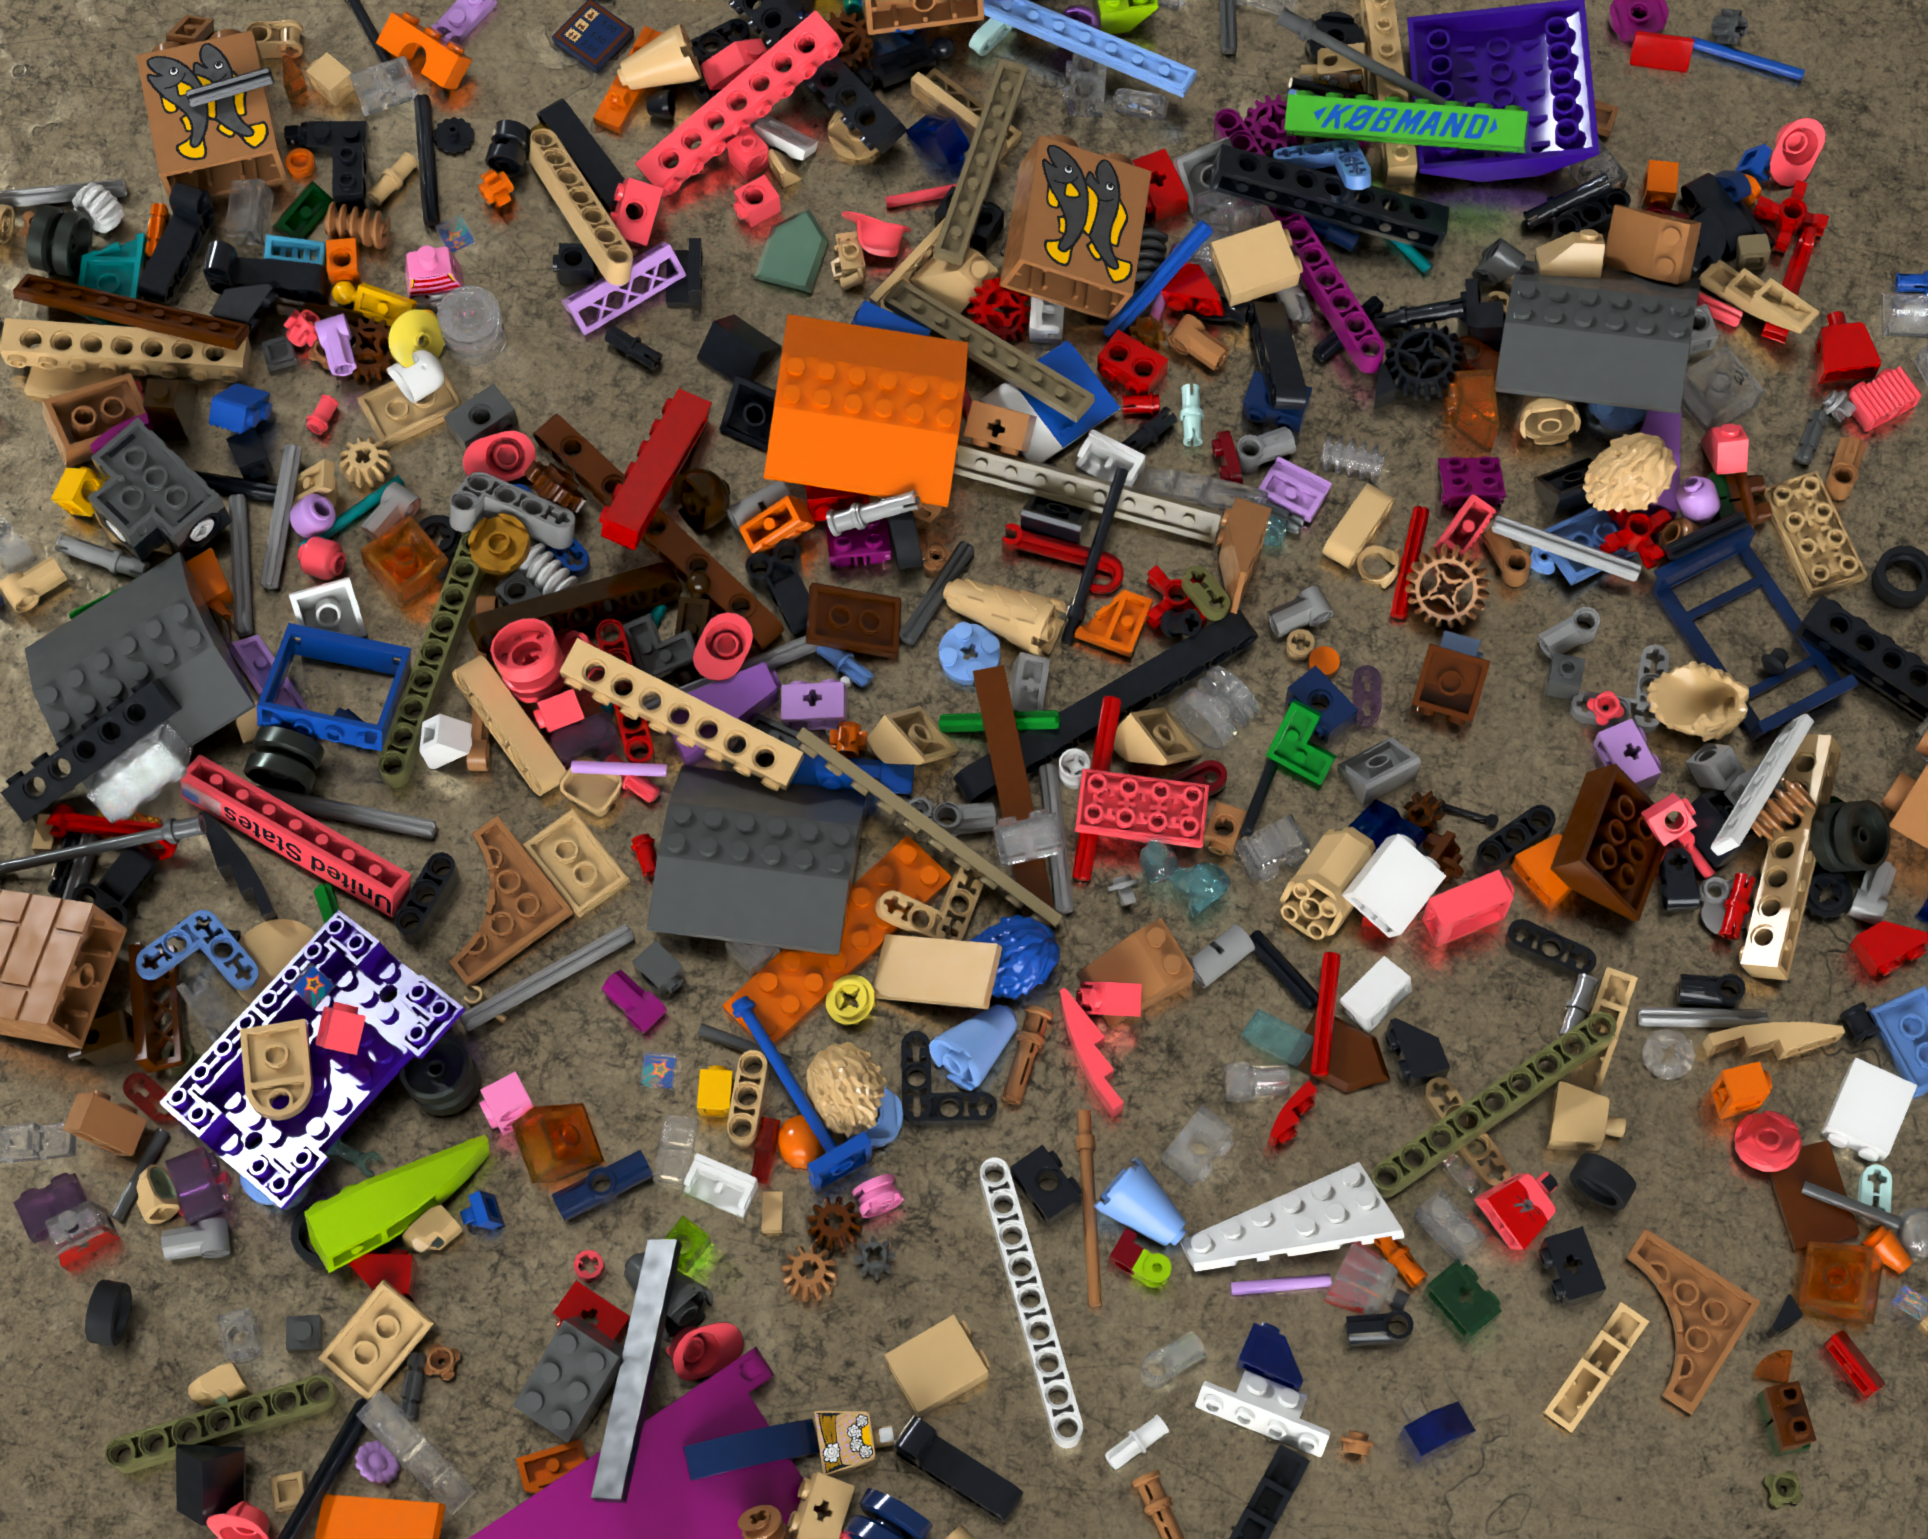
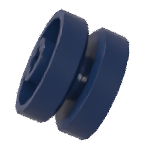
M868 1488L859 1503L862 1511L868 1517L852 1515L844 1533L850 1539H926L933 1525L928 1519L905 1503L883 1492Z

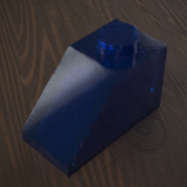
M926 114L906 132L937 163L956 164L964 158V153L970 147L957 121L951 117Z
M1262 1322L1261 1325L1254 1323L1236 1366L1300 1391L1303 1378L1286 1337L1279 1334L1280 1329L1269 1323Z
M1459 1401L1435 1409L1405 1425L1400 1436L1418 1464L1471 1435L1476 1430Z

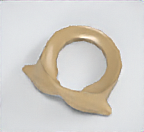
M1378 545L1366 547L1357 558V570L1361 577L1368 582L1381 584L1383 589H1386L1396 578L1398 567L1402 563L1400 548L1390 550ZM1378 554L1392 565H1395V567L1387 574L1371 575L1364 570L1362 563L1368 555Z

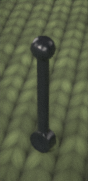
M1444 800L1441 804L1440 811L1446 810L1483 821L1490 828L1496 827L1499 822L1495 814L1485 816L1446 804Z

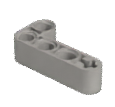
M475 472L470 474L450 498L449 521L451 527L456 531H472L476 524L484 517L490 519L498 516L500 513L515 516L520 520L532 539L552 548L565 549L570 547L574 541L575 515L573 512L487 473Z

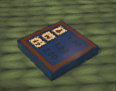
M587 0L552 36V40L556 45L597 73L634 35V28L594 0Z

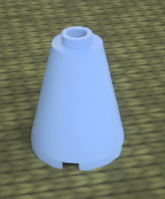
M996 1004L936 1036L929 1044L930 1055L938 1068L944 1066L950 1074L946 1078L961 1089L972 1091L982 1083L1016 1031L1017 1016L1008 1006Z
M1136 1156L1130 1161L1134 1167L1130 1166L1127 1171L1123 1168L1100 1195L1104 1202H1095L1094 1207L1099 1212L1164 1247L1169 1243L1175 1246L1187 1232L1183 1228L1186 1220L1145 1164Z

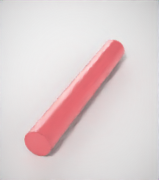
M957 184L886 196L887 208L941 199L946 196L952 185L956 187Z

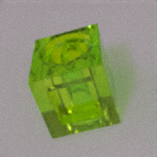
M685 1216L679 1219L664 1238L688 1241L692 1244L688 1252L680 1254L677 1270L679 1268L686 1274L711 1244L709 1234Z

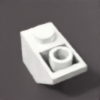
M438 714L423 721L420 753L428 767L437 769L469 754L472 746V724L443 714Z

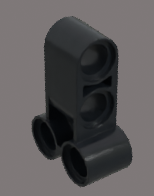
M783 540L774 547L772 557L764 553H755L749 556L745 564L748 584L752 588L768 590L787 628L792 635H795L807 629L809 593L798 574L802 567L800 547L792 540ZM785 555L795 557L791 562L780 560ZM757 568L767 570L763 575L752 573Z
M141 845L127 847L96 886L91 883L79 884L74 888L70 900L77 901L76 898L83 894L89 895L93 898L94 904L105 913L116 914L120 918V924L125 927L128 913L124 905L154 869L159 858Z

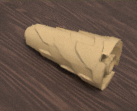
M956 578L953 582L949 581L943 592V598L946 599L947 605L953 611L982 624L983 627L1006 638L1008 642L1027 651L1028 654L1044 657L1042 653L1044 652L1049 655L1055 647L1065 621L1058 618V613L1060 611L1066 614V604L1063 600L1055 597L1049 598L1024 590L1020 592L995 584L991 586L965 578V580Z

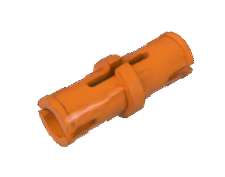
M1392 1236L1374 1239L1375 1245L1379 1247L1388 1259L1386 1261L1390 1267L1394 1266L1412 1289L1428 1276L1427 1272L1423 1270L1409 1253L1411 1249L1407 1245L1403 1246L1398 1239L1393 1240Z

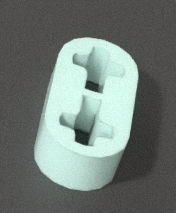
M990 18L974 33L969 42V47L978 55L984 56L1004 39L1013 27Z
M1871 1165L1860 1175L1858 1201L1872 1206L1873 1201H1876V1208L1891 1213L1892 1175L1882 1165ZM1873 1174H1877L1878 1180L1883 1181L1878 1186L1877 1193H1873V1182L1868 1181ZM1857 1215L1860 1223L1866 1228L1875 1229L1882 1225Z

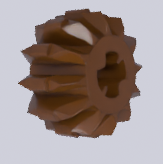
M838 1196L835 1204L832 1205L830 1199L825 1197L823 1199L825 1207L822 1208L814 1204L812 1209L816 1215L807 1217V1223L812 1226L807 1230L808 1236L817 1237L814 1242L817 1248L827 1243L826 1250L829 1253L833 1252L834 1245H839V1250L845 1252V1241L855 1245L857 1239L853 1234H860L863 1231L862 1226L857 1224L862 1220L860 1212H853L855 1208L853 1202H849L842 1207V1197ZM836 1219V1222L840 1225V1228L838 1230H834L833 1227L830 1226L829 1221Z

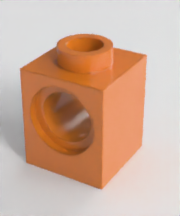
M1648 161L1644 173L1642 206H1659L1672 209L1677 195L1679 162Z
M356 238L326 240L327 273L331 285L334 286L340 281H347L352 285L361 284V253ZM343 263H349L348 265L343 267L339 266Z

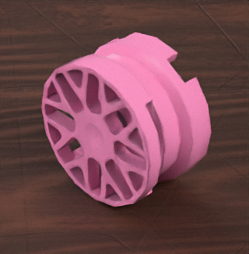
M894 1174L874 1177L854 1188L852 1195L860 1203L859 1212L862 1218L866 1219L882 1215L902 1204L904 1197L901 1191L897 1190L894 1185L896 1182Z

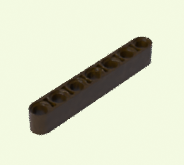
M665 562L655 563L479 613L470 619L468 629L478 650L482 653L490 654L494 637L502 628L514 621L528 618L542 620L552 628L555 635L600 623L606 619H614L672 602L681 595L682 585L671 565Z

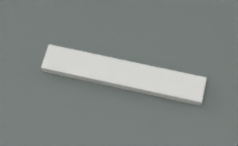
M1803 714L1785 723L1713 841L1711 849L1717 856L1740 846L1814 723V720L1808 714Z

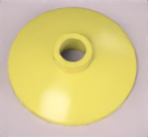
M413 309L402 313L394 321L389 332L388 343L390 352L395 361L405 368L415 364L412 353L418 350L429 351L438 359L444 346V331L441 323L433 314L424 310ZM421 336L424 337L422 346L419 345V338Z

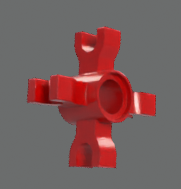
M1796 180L1790 197L1781 204L1775 203L1769 198L1759 196L1754 214L1758 219L1774 221L1775 228L1779 232L1774 247L1775 251L1785 253L1791 236L1798 233L1800 229L1804 230L1805 227H1814L1817 230L1816 236L1822 237L1829 216L1807 212V206L1802 201L1808 184L1806 182Z
M1625 508L1620 512H1616L1614 509L1606 511L1610 518L1617 522L1621 530L1606 535L1604 538L1606 542L1599 546L1600 550L1609 554H1613L1621 548L1628 552H1638L1647 570L1659 564L1657 559L1663 557L1665 553L1652 541L1650 535L1663 531L1666 526L1664 523L1672 519L1667 510L1664 508L1650 517L1643 513H1633L1632 511L1629 513Z
M1157 565L1147 572L1149 578L1146 582L1163 595V600L1147 612L1149 618L1146 619V623L1155 630L1160 626L1163 613L1169 609H1176L1179 612H1183L1185 609H1195L1199 612L1202 619L1201 629L1207 624L1206 617L1202 615L1183 591L1181 586L1182 579L1170 580ZM1192 578V580H1191V582H1192L1193 584L1196 583V582H1198V583H1200V585H1201V583H1202V581H1201L1200 579L1197 580V581H1195V580ZM1181 595L1184 597V600L1174 601L1170 597Z

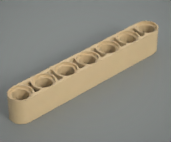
M549 129L534 130L531 133L529 161L605 280L613 285L628 283L632 271V250L557 135Z

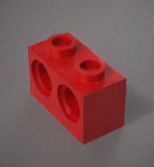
M1117 329L1098 354L1097 370L1107 380H1115L1134 396L1150 395V392H1154L1167 374L1168 359L1119 329ZM1122 357L1125 360L1114 361L1112 358ZM1146 372L1150 375L1142 377L1139 376L1137 373Z

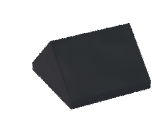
M733 314L713 321L697 355V360L733 384L737 374L754 381L782 348L781 345Z
M737 374L719 430L767 451L776 390Z
M1586 458L1534 477L1535 485L1552 519L1593 505V503H1589L1586 500V492L1582 488L1585 485L1584 478L1588 465L1594 460Z
M1031 495L1021 512V529L1081 545L1092 511Z
M177 1444V1511L201 1526L207 1525L208 1517L215 1514H226L234 1505L241 1501H246L245 1447Z

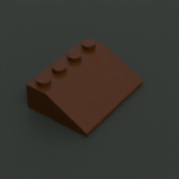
M1616 763L1586 773L1550 869L1570 889L1635 922L1640 920L1666 845L1663 846L1656 839L1641 812L1655 803ZM1666 816V818H1665V824H1671V823H1673V822Z

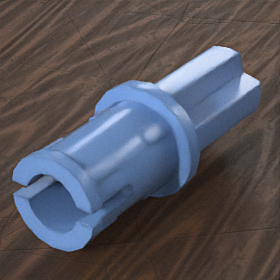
M818 646L816 653L836 668L838 674H845L862 688L870 684L874 677L873 673L856 661L853 653Z

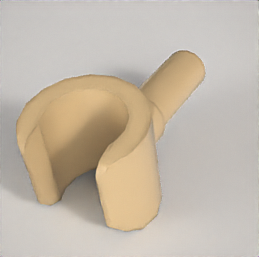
M472 986L474 992L479 995L476 1000L471 1001L464 996L470 1008L487 1000L484 992L478 986ZM502 1013L494 1018L504 1023L507 1016Z

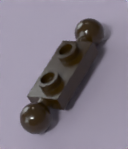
M702 571L692 572L687 577L686 587L691 596L690 598L680 597L675 629V635L690 630L696 645L704 628L711 619L713 601L703 599V595L711 587V580ZM694 663L674 672V680L680 687L699 678V673L694 667Z

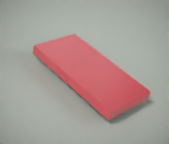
M1083 768L1075 832L1202 848L1209 785Z

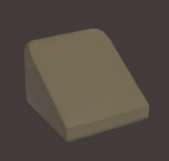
M1767 234L1742 235L1738 237L1735 261L1736 271H1741L1743 268L1747 270L1766 268L1771 253Z

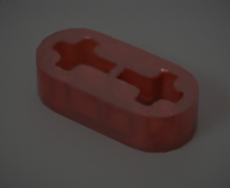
M136 1072L125 1079L123 1084L124 1094L154 1123L167 1125L175 1120V1117L169 1111L165 1115L161 1112L158 1113V1110L152 1104L155 1100L160 1102L168 1093L148 1075ZM134 1084H144L143 1086L149 1095L145 1098L141 1093H135Z

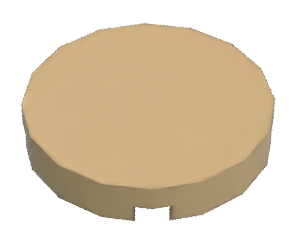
M840 110L834 113L828 124V139L831 147L837 154L847 159L861 160L879 152L876 148L870 151L859 139L863 134L857 128L852 132L840 120L844 115ZM870 116L866 120L865 126L871 125L875 121L876 116Z

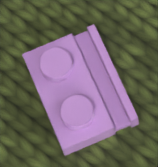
M1277 456L1275 463L1259 486L1256 495L1265 501L1290 511L1291 514L1303 517L1304 521L1311 523L1325 496L1330 491L1332 483Z

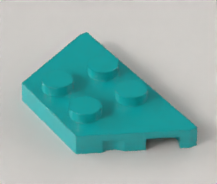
M145 233L136 234V239L122 245L115 242L106 246L103 250H95L82 255L78 285L139 299L137 286L143 273L144 251L147 242ZM78 314L98 325L134 327Z

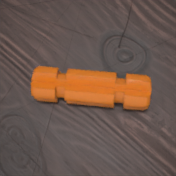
M153 203L151 206L150 215L152 217L149 218L146 238L148 242L145 244L144 251L148 258L152 256L166 229L167 223L165 220L168 217V208L163 203Z

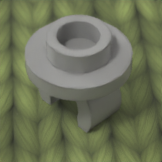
M1834 390L1822 402L1825 406L1823 410L1826 412V415L1831 413L1839 422H1842L1845 417L1849 418L1856 410L1855 405L1845 399L1848 394L1845 390L1839 393Z
M1127 874L1112 879L1113 885L1107 888L1108 891L1117 889L1121 906L1135 903L1136 898L1131 885L1139 883L1138 878L1132 880L1131 875Z

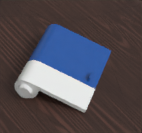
M1064 341L1037 361L1094 394L1095 402L1077 423L1008 381L978 400L979 402L1037 416L1028 452L1019 450L1025 459L1044 463L1120 410V406L1075 347L1068 341ZM999 425V426L1002 428V430L1005 432V428H1006V427H1002L1001 425Z

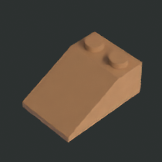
M1616 204L1614 205L1603 264L1655 280L1673 284L1686 283L1690 280L1702 222Z
M131 373L43 400V418L66 468L92 460L91 457L94 454L90 445L99 436L125 420L146 413L143 407L144 401Z
M1236 497L1232 509L1227 507L1225 509L1221 525L1226 528L1221 529L1216 546L1221 547L1218 560L1225 590L1231 601L1230 612L1235 614L1238 612L1261 554L1272 508Z
M1160 918L1132 933L1079 971L1077 976L1081 982L1142 984L1141 1011L1192 984L1195 971L1167 925ZM1101 1015L1109 1029L1132 1017Z

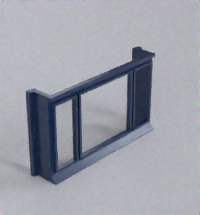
M1749 523L1747 527L1654 571L1657 579L1651 593L1699 664L1706 663V665H1710L1714 669H1721L1724 672H1727L1693 620L1761 586L1793 634H1795L1802 622L1750 547L1755 531ZM1739 554L1754 578L1686 611L1671 588ZM1794 635L1809 658L1787 668L1784 674L1774 675L1750 687L1748 700L1814 666L1828 686L1761 721L1749 703L1746 702L1748 708L1747 716L1740 725L1750 740L1754 742L1760 736L1847 693L1849 690L1857 687L1859 682L1853 674L1841 679L1823 653Z

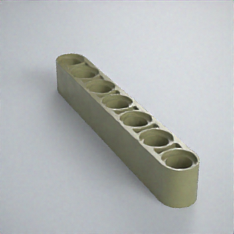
M321 1374L310 1376L117 1437L107 1445L105 1458L119 1472L124 1474L133 1473L176 1459L177 1444L218 1446L326 1412L334 1408L338 1403L339 1391L327 1376ZM321 1386H328V1395L322 1400H315L314 1393L316 1389ZM289 1396L296 1397V1403L292 1409L281 1410V1404L285 1398ZM255 1407H263L262 1416L256 1421H249L248 1415L250 1411ZM223 1417H230L229 1427L224 1431H216L218 1420ZM191 1427H196V1437L190 1442H184V1432ZM164 1438V1445L161 1450L153 1453L150 1452V1445L153 1440ZM124 1448H130V1458L123 1463H118V1453Z

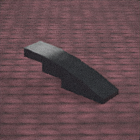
M206 811L199 812V815H203L206 821V836L217 868L223 878L235 877L245 902L257 900L265 922L279 919L268 892L246 855L227 831Z
M1280 1444L1229 1539H1269L1311 1460Z

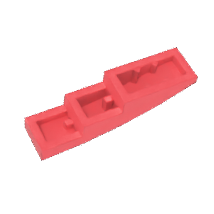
M1064 987L1060 990L1059 1002L1066 1032L1077 1061L1093 1092L1113 1119L1123 1112L1124 1102L1108 1083L1114 1077V1068L1099 1051L1104 1046L1105 1037Z

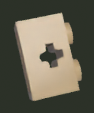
M819 1472L809 1474L808 1478H804L798 1490V1497L801 1498L798 1509L792 1512L787 1525V1530L790 1531V1539H839L855 1486ZM819 1506V1511L823 1513V1517L818 1518V1513L813 1511L814 1507Z

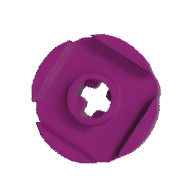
M1614 0L1610 6L1608 18L1611 28L1617 33L1618 39L1624 43L1633 42L1636 31L1662 34L1669 11L1665 0ZM1634 11H1639L1640 14H1645L1642 19H1637L1633 17Z

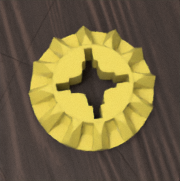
M843 976L833 983V988L826 996L827 1011L832 1019L844 1026L851 1024L859 1025V1022L864 1018H870L869 1013L876 1006L874 1001L876 992L870 982L862 976ZM844 993L853 997L858 994L856 997L859 1005L858 1008L851 1005L847 1006L848 1001Z

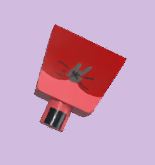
M1546 1171L1537 1179H1534L1530 1173H1518L1480 1194L1474 1201L1511 1250L1525 1249L1556 1212V1207L1548 1198V1195L1558 1187V1183Z

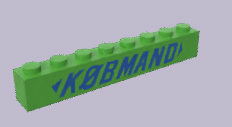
M1299 90L1296 91V95L1288 94L1284 130L1287 136L1525 153L1529 114L1528 111H1523V107L1507 105L1505 109H1493V105L1486 103H1476L1475 107H1463V103L1457 101H1446L1445 105H1435L1432 100L1416 99L1415 103L1403 102V99L1399 97H1386L1385 101L1373 100V97L1369 95H1356L1355 99L1344 98V95L1340 93L1330 92L1326 93V97L1314 96V92Z

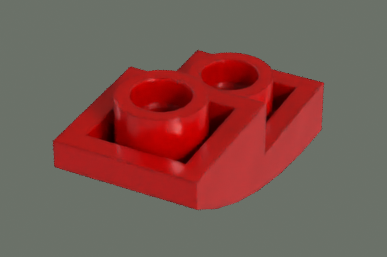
M1310 1080L1288 1100L1280 1111L1269 1136L1268 1143L1271 1147L1279 1142L1284 1145L1291 1141L1298 1134L1296 1129H1298L1300 1119L1296 1113L1302 1116L1315 1105L1314 1100L1318 1090Z

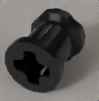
M1169 609L1163 613L1160 626L1162 632L1168 637H1177L1180 634L1195 636L1201 630L1202 619L1199 612L1195 609H1185L1183 612Z
M1865 1002L1850 1007L1839 1016L1841 1021H1846L1855 1036L1853 1039L1855 1045L1874 1038L1882 1031L1879 1026L1874 1025L1869 1017Z

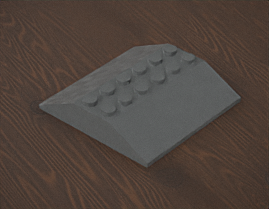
M1524 260L1521 268L1515 274L1512 283L1494 392L1680 414L1701 280L1690 279L1686 283L1673 284L1631 272L1602 269L1601 279L1541 276L1537 261Z
M180 552L25 648L32 690L56 743L69 734H72L74 738L84 731L81 728L82 724L95 715L99 719L109 713L106 709L109 704L119 697H122L124 701L134 694L131 688L145 678L149 682L159 678L182 708L82 781L97 804L107 800L256 707L197 583ZM135 703L133 707L134 714L138 718L144 719L146 716L144 706ZM110 722L108 725L110 734L119 737L121 734L120 726L115 722ZM85 740L83 744L85 752L89 755H94L96 752L95 745L91 741Z
M682 765L669 800L657 854L647 930L839 956L869 792L864 796L855 789L840 788L832 790L823 786L791 783L787 791L781 788L778 791H774L761 784L762 779L756 775L749 778L738 772Z

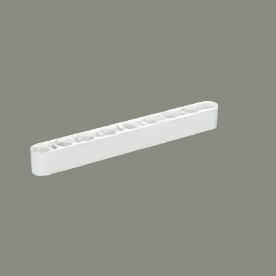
M997 1157L989 1158L981 1165L980 1184L1051 1434L1057 1445L1063 1448H1072L1080 1442L1083 1432V1423L1010 1169L1004 1160ZM992 1170H998L1004 1177L998 1182H991L986 1178V1174ZM1000 1201H1007L1013 1208L1008 1213H1000L995 1209V1205ZM1009 1232H1016L1022 1239L1019 1243L1011 1245L1006 1243L1003 1238ZM1024 1263L1030 1267L1031 1271L1026 1276H1018L1012 1269L1015 1265ZM1027 1295H1034L1039 1299L1040 1303L1034 1308H1028L1022 1304L1021 1300ZM1041 1326L1048 1330L1049 1335L1043 1340H1037L1031 1336L1030 1332L1033 1328ZM1051 1358L1057 1362L1058 1368L1053 1372H1045L1039 1364L1042 1360ZM1060 1390L1067 1395L1068 1399L1065 1403L1056 1405L1050 1401L1049 1395L1053 1391ZM1063 1423H1071L1076 1427L1077 1432L1072 1437H1064L1059 1433L1058 1427Z

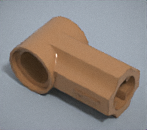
M1186 314L1166 337L1168 344L1175 351L1183 355L1189 353L1213 371L1220 368L1230 353L1228 346L1206 332L1201 321L1190 314Z
M1853 436L1841 437L1838 442L1830 472L1824 484L1833 500L1840 501L1848 498L1858 479V471L1866 445L1862 443L1860 438Z
M1491 526L1483 533L1482 539L1501 570L1502 581L1510 587H1520L1528 580L1531 557L1525 550L1521 549L1516 540L1494 533ZM1510 566H1519L1522 570H1513Z

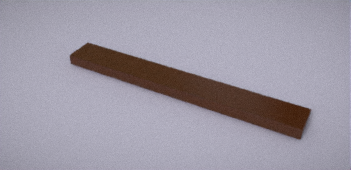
M28 273L13 289L14 299L236 351L249 335V325Z
M1004 665L973 671V678L1014 878L1018 884L1054 909ZM1025 905L1021 908L1022 917L1024 918L1031 917L1034 913Z

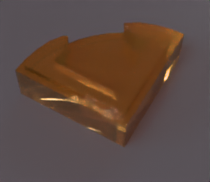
M1779 1350L1767 1355L1757 1365L1753 1378L1777 1384L1788 1383L1793 1350Z

